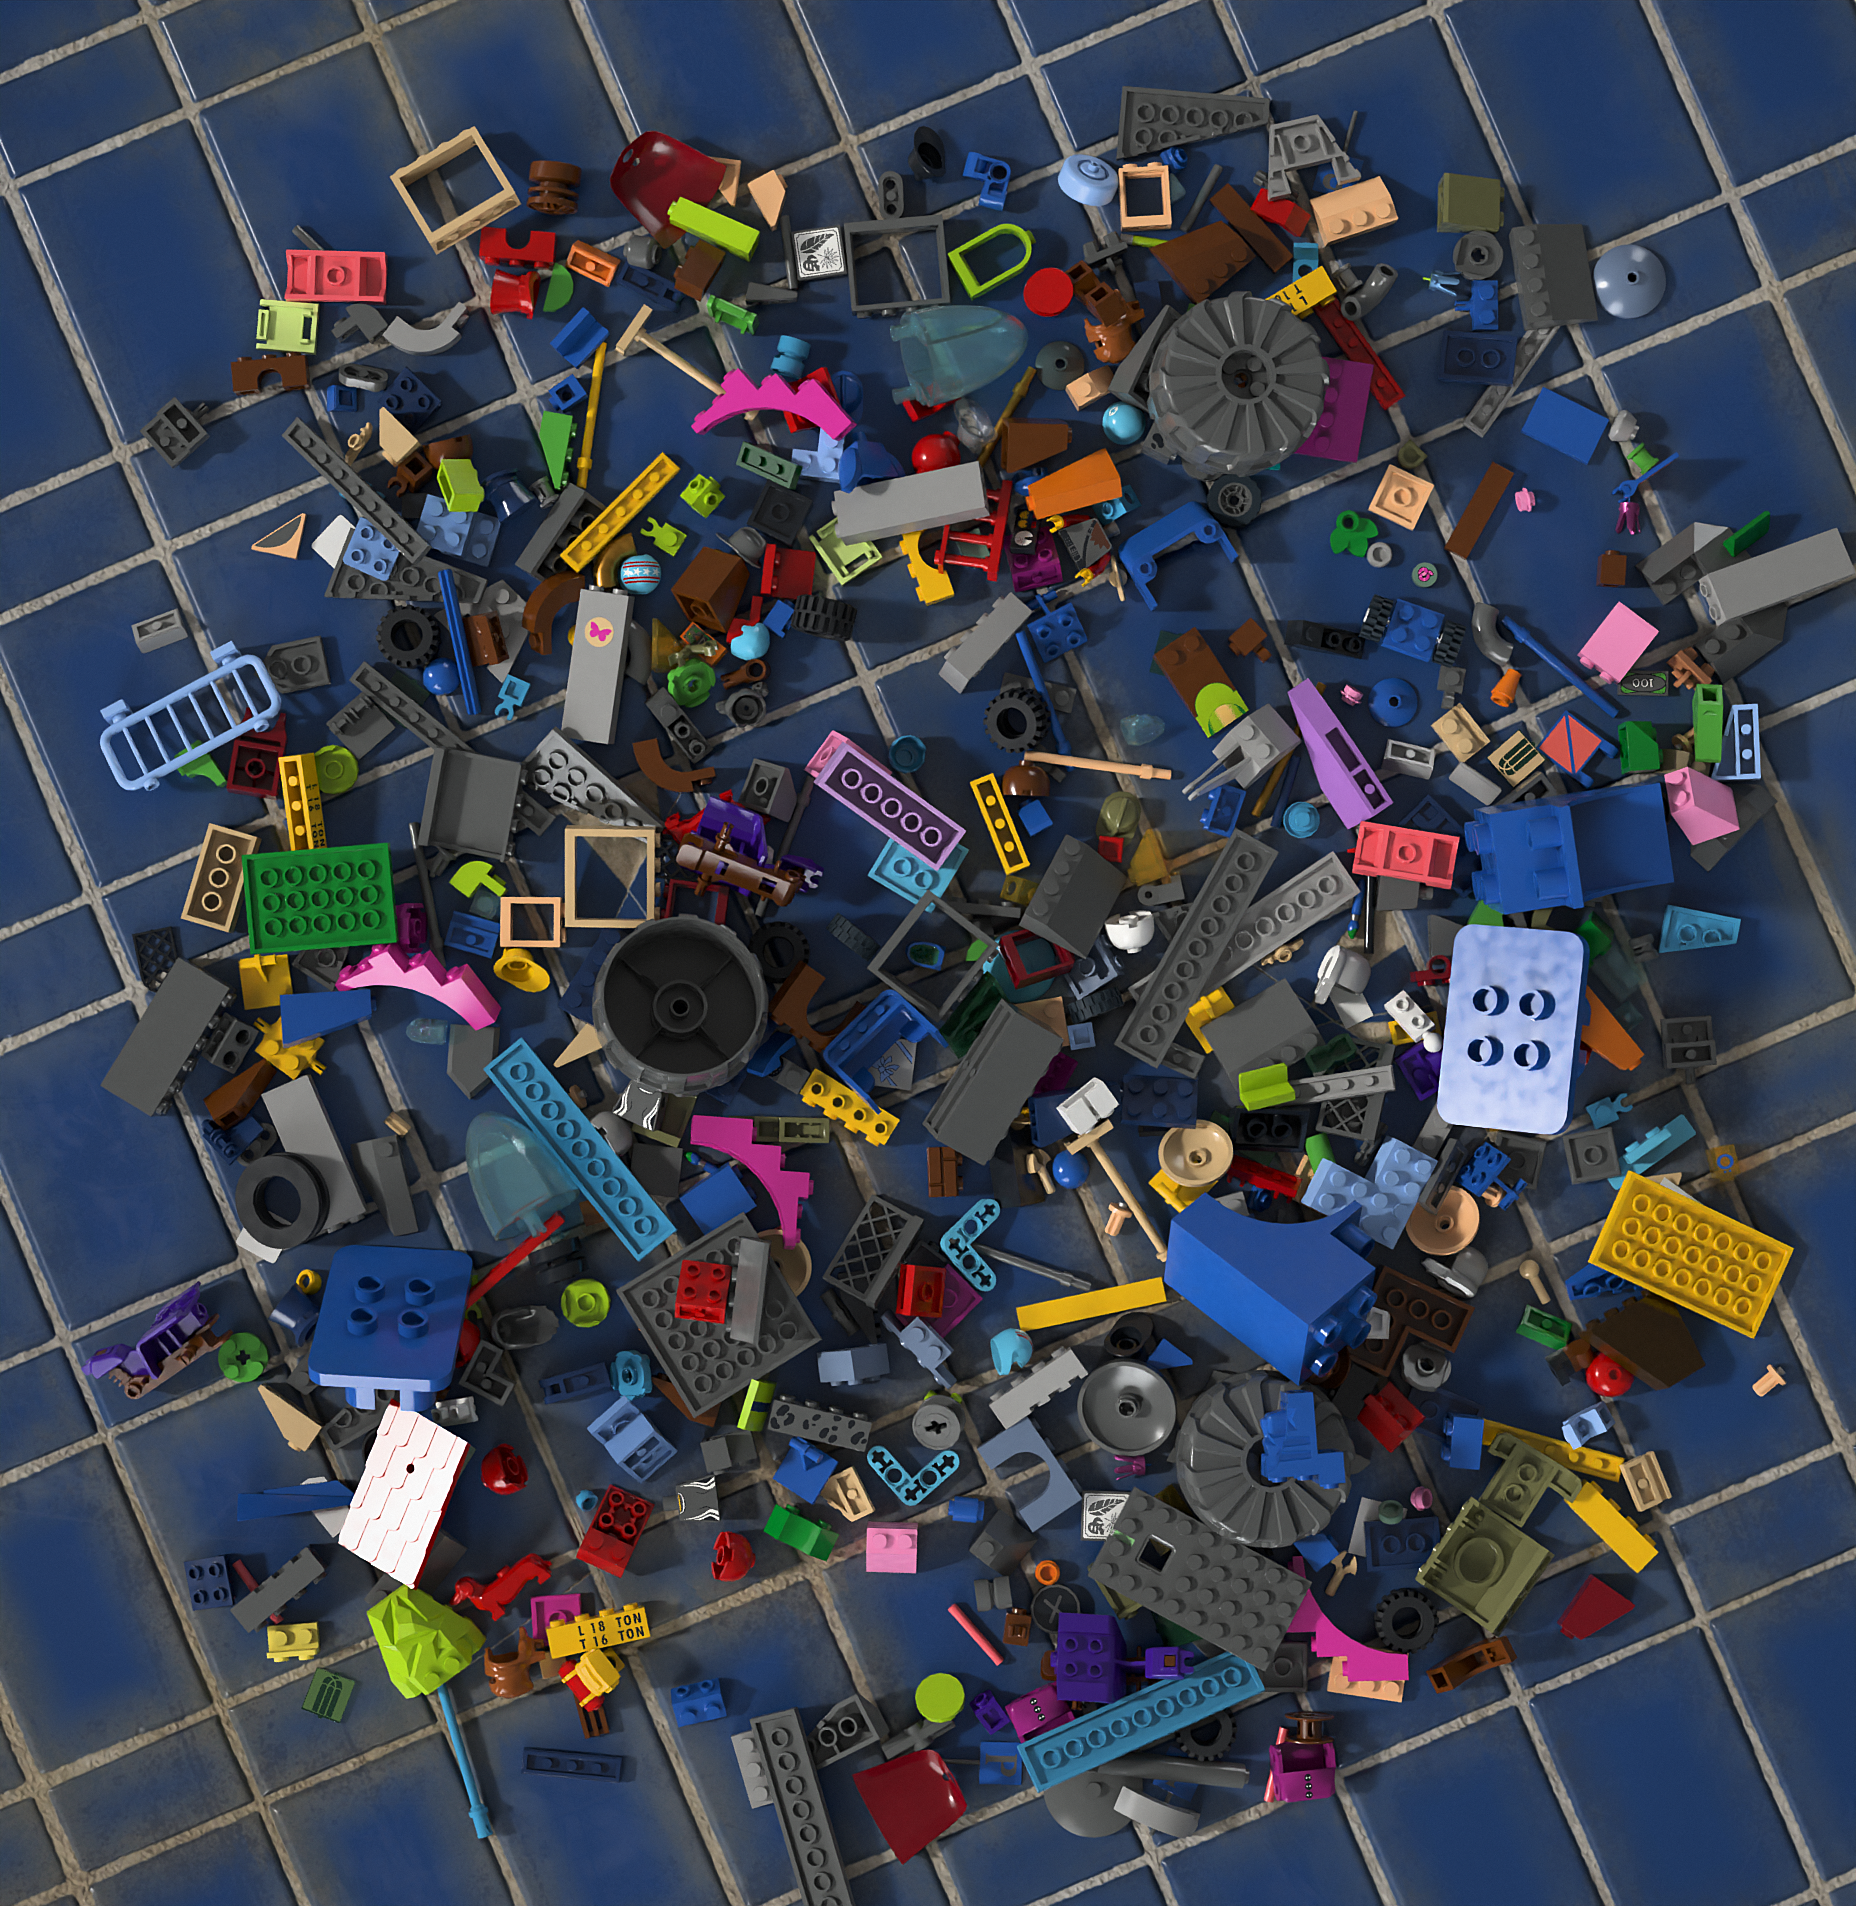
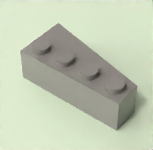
M1012 592L1006 597L1001 595L992 605L995 609L990 615L985 612L976 622L978 627L975 631L972 632L969 629L960 639L962 642L958 649L952 647L944 656L946 662L939 675L960 694L966 688L972 677L975 678L981 672L987 661L991 660L998 653L1003 644L1010 640L1032 614L1033 611Z
M1063 1346L1059 1347L1051 1353L1053 1358L1048 1362L1044 1363L1041 1360L1030 1368L1032 1370L1031 1374L1026 1377L1023 1375L1018 1376L1010 1382L1011 1388L1005 1392L1003 1389H1000L990 1397L992 1401L989 1403V1406L1005 1429H1008L1032 1413L1036 1406L1040 1407L1051 1400L1057 1391L1061 1392L1069 1388L1077 1377L1082 1379L1088 1375L1087 1370L1070 1346L1066 1349Z

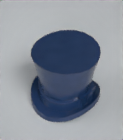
M519 468L493 473L480 485L484 489V498L487 501H491L500 524L520 516L531 508L538 499L519 481L520 478L516 474L520 472Z
M295 1283L282 1298L268 1320L292 1331L296 1336V1344L299 1347H303L317 1326L321 1307L316 1306L300 1286Z

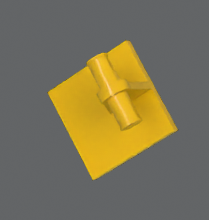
M255 954L252 958L240 959L238 961L245 1010L280 1005V995L293 994L288 954L277 956L275 954L266 956Z
M1222 986L1207 996L1203 995L1200 997L1198 1002L1188 1008L1190 1011L1184 1020L1206 1054L1211 1052L1212 1049L1201 1032L1200 1027L1235 1007Z
M1161 1169L1148 1183L1166 1199L1165 1202L1167 1204L1170 1203L1180 1213L1202 1194L1208 1193L1218 1180L1202 1187H1187L1171 1180Z

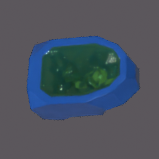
M912 941L906 945L905 954L908 961L913 965L940 971L946 947L924 941Z

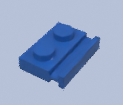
M454 911L444 945L493 959L499 938L500 924Z

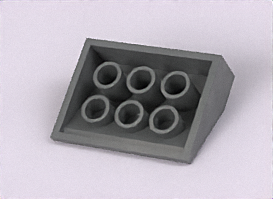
M1535 224L1512 228L1508 237L1524 331L1597 321L1598 316L1582 224Z
M1066 834L1019 925L1086 959L1128 877L1089 845Z
M1286 978L1281 979L1200 1027L1223 1070L1239 1094L1240 1073L1280 1063H1285L1289 1067L1326 1045Z
M742 1237L741 1242H736L734 1257H739L738 1267H733L732 1282H736L735 1292H730L729 1307H733L732 1317H727L726 1332H730L731 1339L756 1345L761 1340L772 1240Z

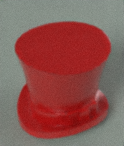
M1044 268L1037 271L1025 284L1023 292L1025 304L1030 311L1038 316L1053 317L1061 314L1067 309L1073 296L1071 279L1066 273L1057 268Z
M496 269L491 290V313L494 315L521 312L527 314V319L532 320L541 284L540 274L537 271H529L526 275L518 276Z

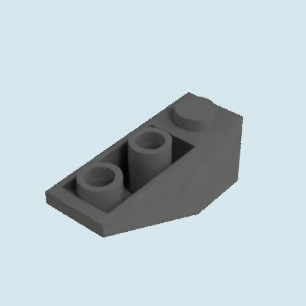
M664 687L644 702L693 764L713 750Z

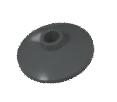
M1055 341L1049 343L1037 355L1035 362L1036 374L1046 387L1059 391L1066 390L1068 384L1082 377L1084 373L1083 356L1078 348L1068 342ZM1056 361H1064L1065 366L1057 368L1055 365Z

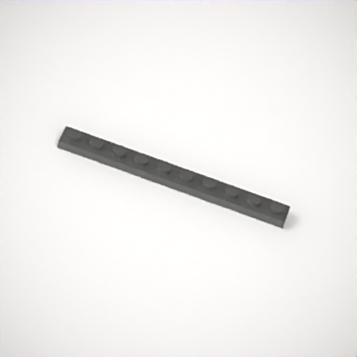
M366 661L361 664L349 679L350 682L432 749L444 746L477 753ZM522 790L521 794H524V803L522 808L518 809L517 818L537 835L542 836L556 817Z

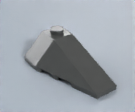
M397 1134L350 1144L355 1169L393 1235L399 1236L418 1232L419 1227L400 1136Z

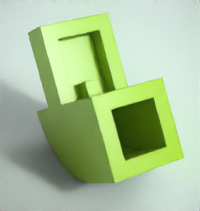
M473 861L463 865L449 881L450 884L468 898H472L482 884L499 897H504L509 891L504 887L506 882L496 874L493 877L490 876L495 867L482 861Z

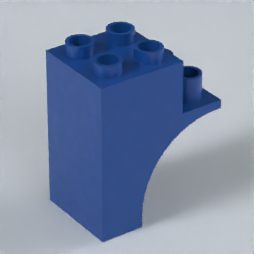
M1644 781L1474 809L1475 821L1465 822L1464 824L1466 844L1469 852L1476 851L1477 855L1481 857L1482 870L1472 872V886L1476 901L1483 900L1484 904L1488 905L1489 908L1504 915L1562 905L1573 909L1583 908L1584 902L1597 897L1674 882L1659 782Z
M1205 1192L1171 1220L1164 1282L1299 1386L1313 1373L1318 1377L1325 1376L1335 1365L1338 1359V1352L1343 1347L1348 1345L1355 1349L1369 1335L1371 1324L1366 1321L1367 1313L1371 1310L1377 1299V1294L1372 1291L1376 1268L1365 1259L1372 1252L1375 1240L1359 1228L1362 1205L1356 1200L1335 1214L1319 1220L1281 1224L1260 1221L1236 1213Z

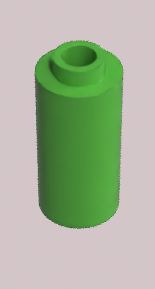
M1322 1132L1305 1138L1304 1145L1314 1174L1322 1158L1336 1163L1327 1133Z

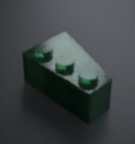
M988 971L985 972L939 1030L949 1044L948 1048L958 1059L967 1054L1001 998L1011 1003L996 978Z

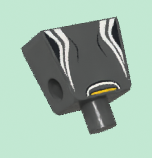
M631 1079L614 1106L612 1113L648 1130H661L669 1093L655 1091L653 1094L637 1087Z
M714 1473L676 1484L677 1495L663 1497L664 1512L679 1510L680 1521H721L717 1480Z

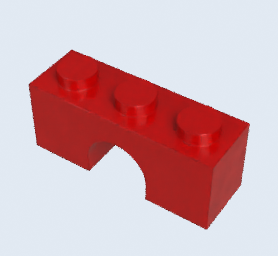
M481 228L479 257L482 261H485V264L499 266L500 262L509 263V266L515 268H524V264L534 265V268L539 270H548L549 266L554 267L558 240L556 233L531 231L528 245L522 249H514L508 245L509 233L506 228Z

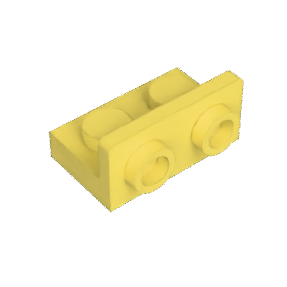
M318 1621L267 1626L269 1645L267 1658H274V1662L289 1661V1657L299 1656V1660L313 1659L314 1655L320 1652Z

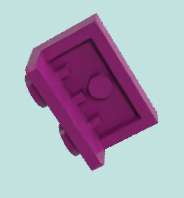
M1059 1052L1049 1063L1046 1074L1040 1077L1035 1085L1034 1093L1064 1089L1078 1062Z

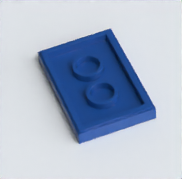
M1542 387L1520 432L1587 465L1609 419Z

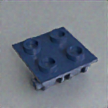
M407 366L377 401L412 435L418 431L433 411L436 412L442 406L440 398Z
M250 1113L226 1131L213 1120L206 1119L201 1124L202 1131L204 1132L202 1136L229 1166L264 1131Z
M226 1554L184 1562L193 1611L234 1605V1598H237L234 1593L233 1585H231L234 1581L229 1578L232 1576V1573H228L230 1571L228 1561L230 1560L226 1557Z

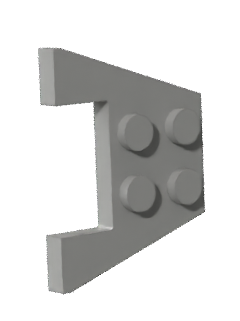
M1318 114L1271 125L1269 130L1268 166L1269 202L1290 197L1291 190L1285 172L1331 162L1338 185L1360 180V172L1358 169H1354L1349 162L1350 158L1345 152L1341 151L1335 142L1336 139Z
M502 579L485 589L480 604L459 603L462 618H465L468 614L474 616L497 610L509 659L499 664L488 665L486 668L504 684L530 631L522 627V617L526 602ZM443 609L434 616L450 631L446 610Z

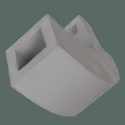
M458 302L446 319L439 326L430 330L415 329L397 316L382 336L394 347L405 353L416 356L436 355L450 349L462 338L456 329L457 327L462 328L469 319V316H467L469 310L462 303Z
M1126 1786L1122 1787L1114 1806V1810L1139 1823L1184 1839L1187 1836L1192 1837L1193 1832L1197 1829L1198 1820L1201 1815L1194 1810L1167 1804L1137 1788Z

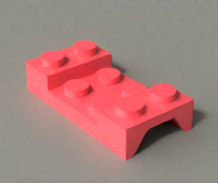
M286 250L288 265L286 301L312 303V301L358 302L367 305H386L388 256L385 252Z
M1361 821L1352 873L1372 877L1381 875L1426 883V886L1451 889L1460 837Z

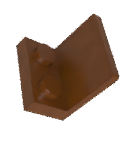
M497 610L462 618L472 667L488 663L489 665H495L509 659Z

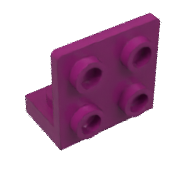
M1049 526L1040 528L1035 555L1011 553L1012 535L1005 536L1004 549L1015 593L1063 581L1059 557Z

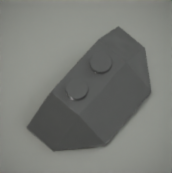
M1724 784L1733 790L1740 829L1696 845H1692L1690 842V856L1707 872L1778 802L1761 785Z

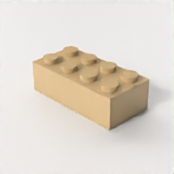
M209 823L181 919L234 933L245 896L241 855L257 854L262 839Z

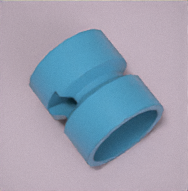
M782 335L777 346L779 355L774 356L770 369L786 377L801 379L805 367L802 361L808 358L811 345L800 339Z

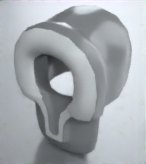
M1336 945L1332 947L1325 955L1318 970L1319 983L1315 990V1003L1324 1004L1333 986L1349 993L1360 995L1366 988L1371 976V968L1367 959L1343 946Z
M1469 1245L1456 1253L1450 1254L1444 1265L1431 1258H1427L1424 1261L1421 1260L1420 1262L1426 1268V1272L1436 1277L1437 1283L1442 1288L1463 1298H1471L1476 1295L1488 1271V1263L1484 1255Z

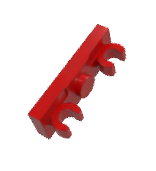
M1234 1154L1232 1164L1226 1173L1228 1174L1227 1182L1230 1183L1233 1176L1241 1180L1240 1187H1243L1245 1182L1248 1181L1258 1188L1274 1190V1199H1277L1279 1194L1283 1193L1288 1197L1286 1201L1288 1204L1292 1201L1293 1197H1296L1303 1180L1302 1178Z

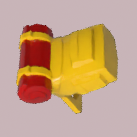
M611 1647L603 1653L600 1649H591L580 1657V1662H577L575 1659L568 1660L559 1668L558 1674L562 1678L561 1681L568 1685L580 1701L581 1707L584 1706L588 1712L598 1710L605 1700L603 1693L611 1692L620 1683L619 1678L621 1676L618 1672L625 1667V1664ZM607 1657H610L614 1660L615 1668L607 1659Z

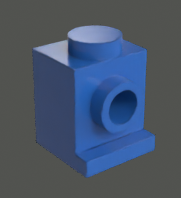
M573 374L548 390L552 396L548 399L556 412L561 409L564 414L583 400L589 398ZM570 393L572 397L570 400L565 401L563 400V395Z
M778 599L762 624L770 632L784 640L786 634L783 631L785 629L789 631L792 627L791 621L795 604L787 599L784 602Z

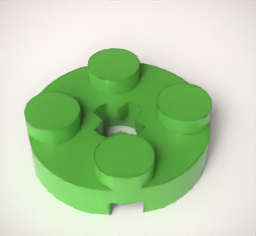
M698 657L685 661L686 664L684 666L672 669L667 676L669 681L668 692L679 705H685L686 707L700 705L709 697L710 693L708 691L711 685L713 687L715 685L716 676L714 670ZM692 680H694L693 683H692L693 686L689 687V686H688L689 683H690Z
M236 1333L221 1345L218 1354L219 1366L224 1375L236 1382L252 1381L264 1372L269 1363L268 1347L264 1341L253 1333ZM241 1350H245V1354H250V1359L246 1360V1364H242L241 1360L237 1359V1356L241 1354Z

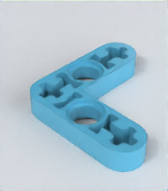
M987 1198L978 1201L943 1235L940 1242L943 1252L977 1290L985 1292L994 1288L996 1276L970 1244L999 1216V1204L995 1200ZM985 1205L992 1206L990 1208V1215L984 1214L980 1219L975 1216V1213L981 1216L985 1212ZM968 1220H973L976 1224L975 1231L971 1234L965 1231V1223ZM957 1239L955 1245L958 1249L964 1251L959 1253L955 1248H949L951 1244L949 1240ZM967 1255H971L974 1259V1264L969 1269L963 1266V1259ZM978 1271L981 1275L988 1276L986 1278L987 1285L980 1284L982 1279L978 1274H974V1272Z
M875 1445L871 1447L867 1455L868 1462L900 1500L909 1506L916 1505L949 1477L958 1468L960 1463L959 1456L955 1451L950 1449L944 1450L915 1476L911 1477L884 1446ZM875 1450L878 1453L881 1451L885 1453L883 1459L886 1463L890 1459L893 1461V1464L887 1466L884 1472L880 1470V1468L884 1467L880 1461L874 1462L872 1460ZM944 1455L947 1457L954 1456V1466H945L942 1471L946 1474L941 1476L937 1468L932 1466L934 1463H937L938 1467L943 1464L944 1459L942 1457ZM893 1468L899 1469L902 1473L900 1481L891 1482L887 1476L889 1470ZM926 1471L935 1472L937 1475L936 1482L930 1485L926 1484L922 1478L923 1474ZM918 1479L921 1486L927 1490L923 1493L920 1488L915 1494L917 1497L915 1500L912 1498L907 1500L905 1498L907 1495L905 1490L907 1488L913 1490L917 1487L918 1484L914 1483V1481Z

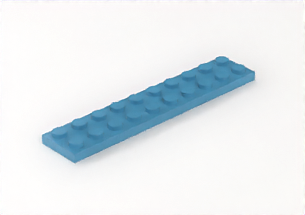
M522 1037L483 1068L638 1262L678 1230Z
M1228 1651L1193 1666V1674L1185 1675L1183 1680L1164 1679L1126 1696L1114 1704L1106 1705L1017 1745V1749L1037 1793L1264 1692L1265 1688L1254 1665Z

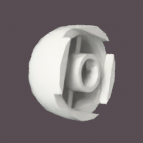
M1130 911V915L1121 918L1120 914L1107 918L1105 930L1108 940L1119 949H1127V953L1141 951V947L1148 944L1153 938L1154 919L1150 911Z

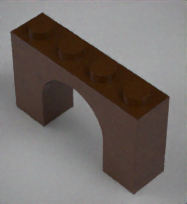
M799 960L770 1001L768 1011L772 1014L769 1018L780 1026L783 1023L791 1027L790 1033L800 1040L803 1036L810 1040L808 1045L820 1053L866 1006L856 1001L844 1020L836 1028L824 1032L813 1030L807 1020V1007L811 998L826 978Z

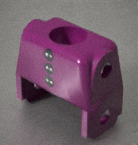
M1056 1681L1049 1682L1011 1701L1010 1704L1005 1706L1021 1743L1076 1719L1068 1702L1057 1700Z
M1287 1741L1277 1745H1270V1768L1277 1801L1297 1802L1329 1798L1335 1793L1336 1763L1333 1743L1299 1744Z

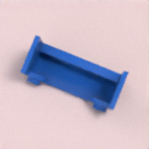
M1188 502L1128 538L1119 546L1118 557L1151 612L1156 609L1158 604L1145 584L1156 576L1157 565L1152 558L1156 553L1194 531L1197 538L1203 543L1210 544L1218 541L1231 563L1235 562L1238 558V554L1219 523L1199 502Z
M889 989L879 994L825 1048L823 1056L824 1060L838 1076L879 1115L882 1111L868 1095L875 1085V1079L868 1069L902 1036L909 1042L917 1043L930 1034L944 1048L949 1044L938 1029L897 991Z

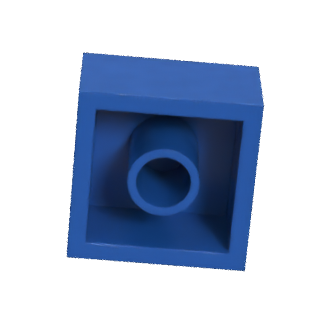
M1448 1412V1418L1443 1420V1433L1446 1434V1442L1441 1443L1440 1458H1443L1445 1464L1455 1468L1480 1469L1484 1419L1478 1415Z

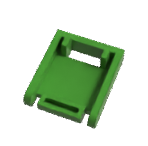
M712 294L710 295L706 306L709 316L716 318L715 323L719 324L722 321L741 329L740 333L742 335H745L746 332L755 335L759 326L757 314L751 313L721 298L719 299Z

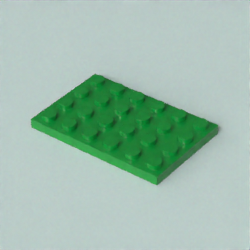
M390 843L241 855L250 954L399 942Z

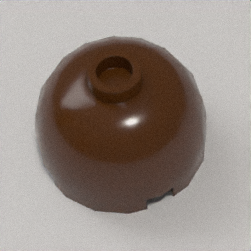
M470 434L422 445L427 461L437 471H439L442 459L471 460L473 456V443Z
M1019 760V765L1011 766L1005 771L1001 781V794L1049 796L1050 779L1043 768L1034 766V761Z

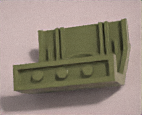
M1470 1497L1462 1506L1455 1521L1447 1528L1444 1537L1433 1548L1432 1554L1426 1563L1420 1567L1415 1579L1474 1619L1492 1634L1499 1637L1555 1555L1476 1499Z

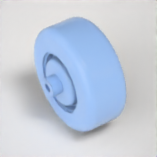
M1076 154L1064 161L1058 176V183L1061 189L1072 199L1089 206H1104L1112 201L1119 185V177L1116 171L1106 162L1093 156Z

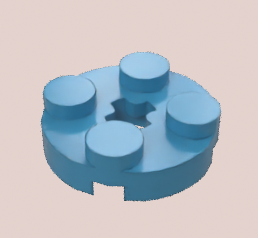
M636 1350L619 1352L616 1355L618 1356L616 1361L612 1362L610 1366L612 1387L615 1391L619 1390L620 1394L625 1395L629 1400L641 1399L645 1394L652 1391L650 1359L646 1354H641Z

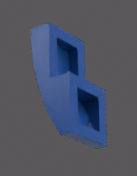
M779 1031L775 1032L756 1051L746 1068L747 1072L765 1077L781 1066L779 1056L796 1045L794 1036Z

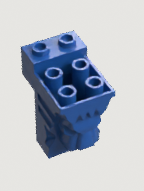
M1306 1389L1280 1391V1409L1268 1412L1260 1419V1426L1264 1436L1262 1443L1265 1452L1261 1454V1475L1267 1477L1268 1480H1272V1482H1286L1287 1477H1294L1297 1480H1312L1324 1489L1339 1488V1483H1346L1343 1452L1336 1448L1317 1450L1313 1392Z

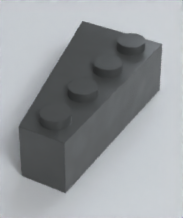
M309 1544L230 1609V1611L248 1633L253 1629L257 1633L268 1624L266 1619L274 1613L277 1617L288 1608L285 1604L292 1597L297 1600L307 1592L305 1586L311 1581L316 1585L327 1575L325 1570L328 1568V1565Z

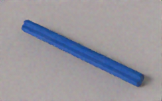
M445 569L438 572L467 713L468 715H475L481 712L478 691L453 573L451 569Z

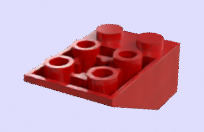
M610 1484L582 1541L576 1558L621 1578L655 1504Z

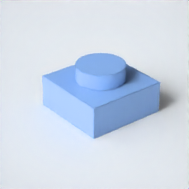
M1092 1022L1067 1026L1071 1050L1096 1046Z

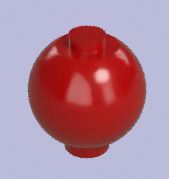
M945 431L942 435L930 434L920 439L912 452V465L916 472L915 474L960 465L961 455L958 449L960 440L949 431Z

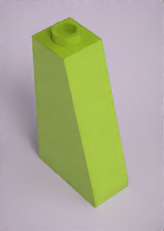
M682 197L679 198L678 202H672L667 213L670 215V224L747 262H750L760 242V231Z

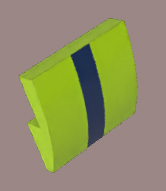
M762 1379L751 1380L737 1425L738 1428L748 1431H763L776 1389V1382Z

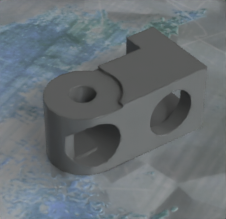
M1180 874L1170 876L1171 883L1159 886L1146 884L1142 886L1138 891L1139 902L1144 906H1154L1185 899Z

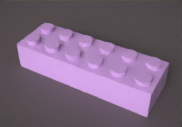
M844 742L840 744L814 780L816 785L936 871L939 870L966 832L965 829Z

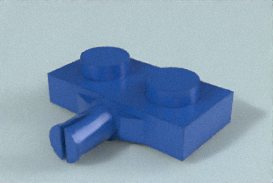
M1473 280L1471 282L1470 300L1455 301L1454 306L1456 307L1454 309L1455 311H1469L1472 318V331L1499 330L1498 281Z

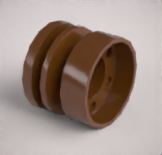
M558 161L531 162L529 181L539 186L528 188L527 193L532 197L527 198L526 206L533 210L553 215L574 214L578 212V204L574 201L579 200V194L569 189L580 187L582 169L576 165Z

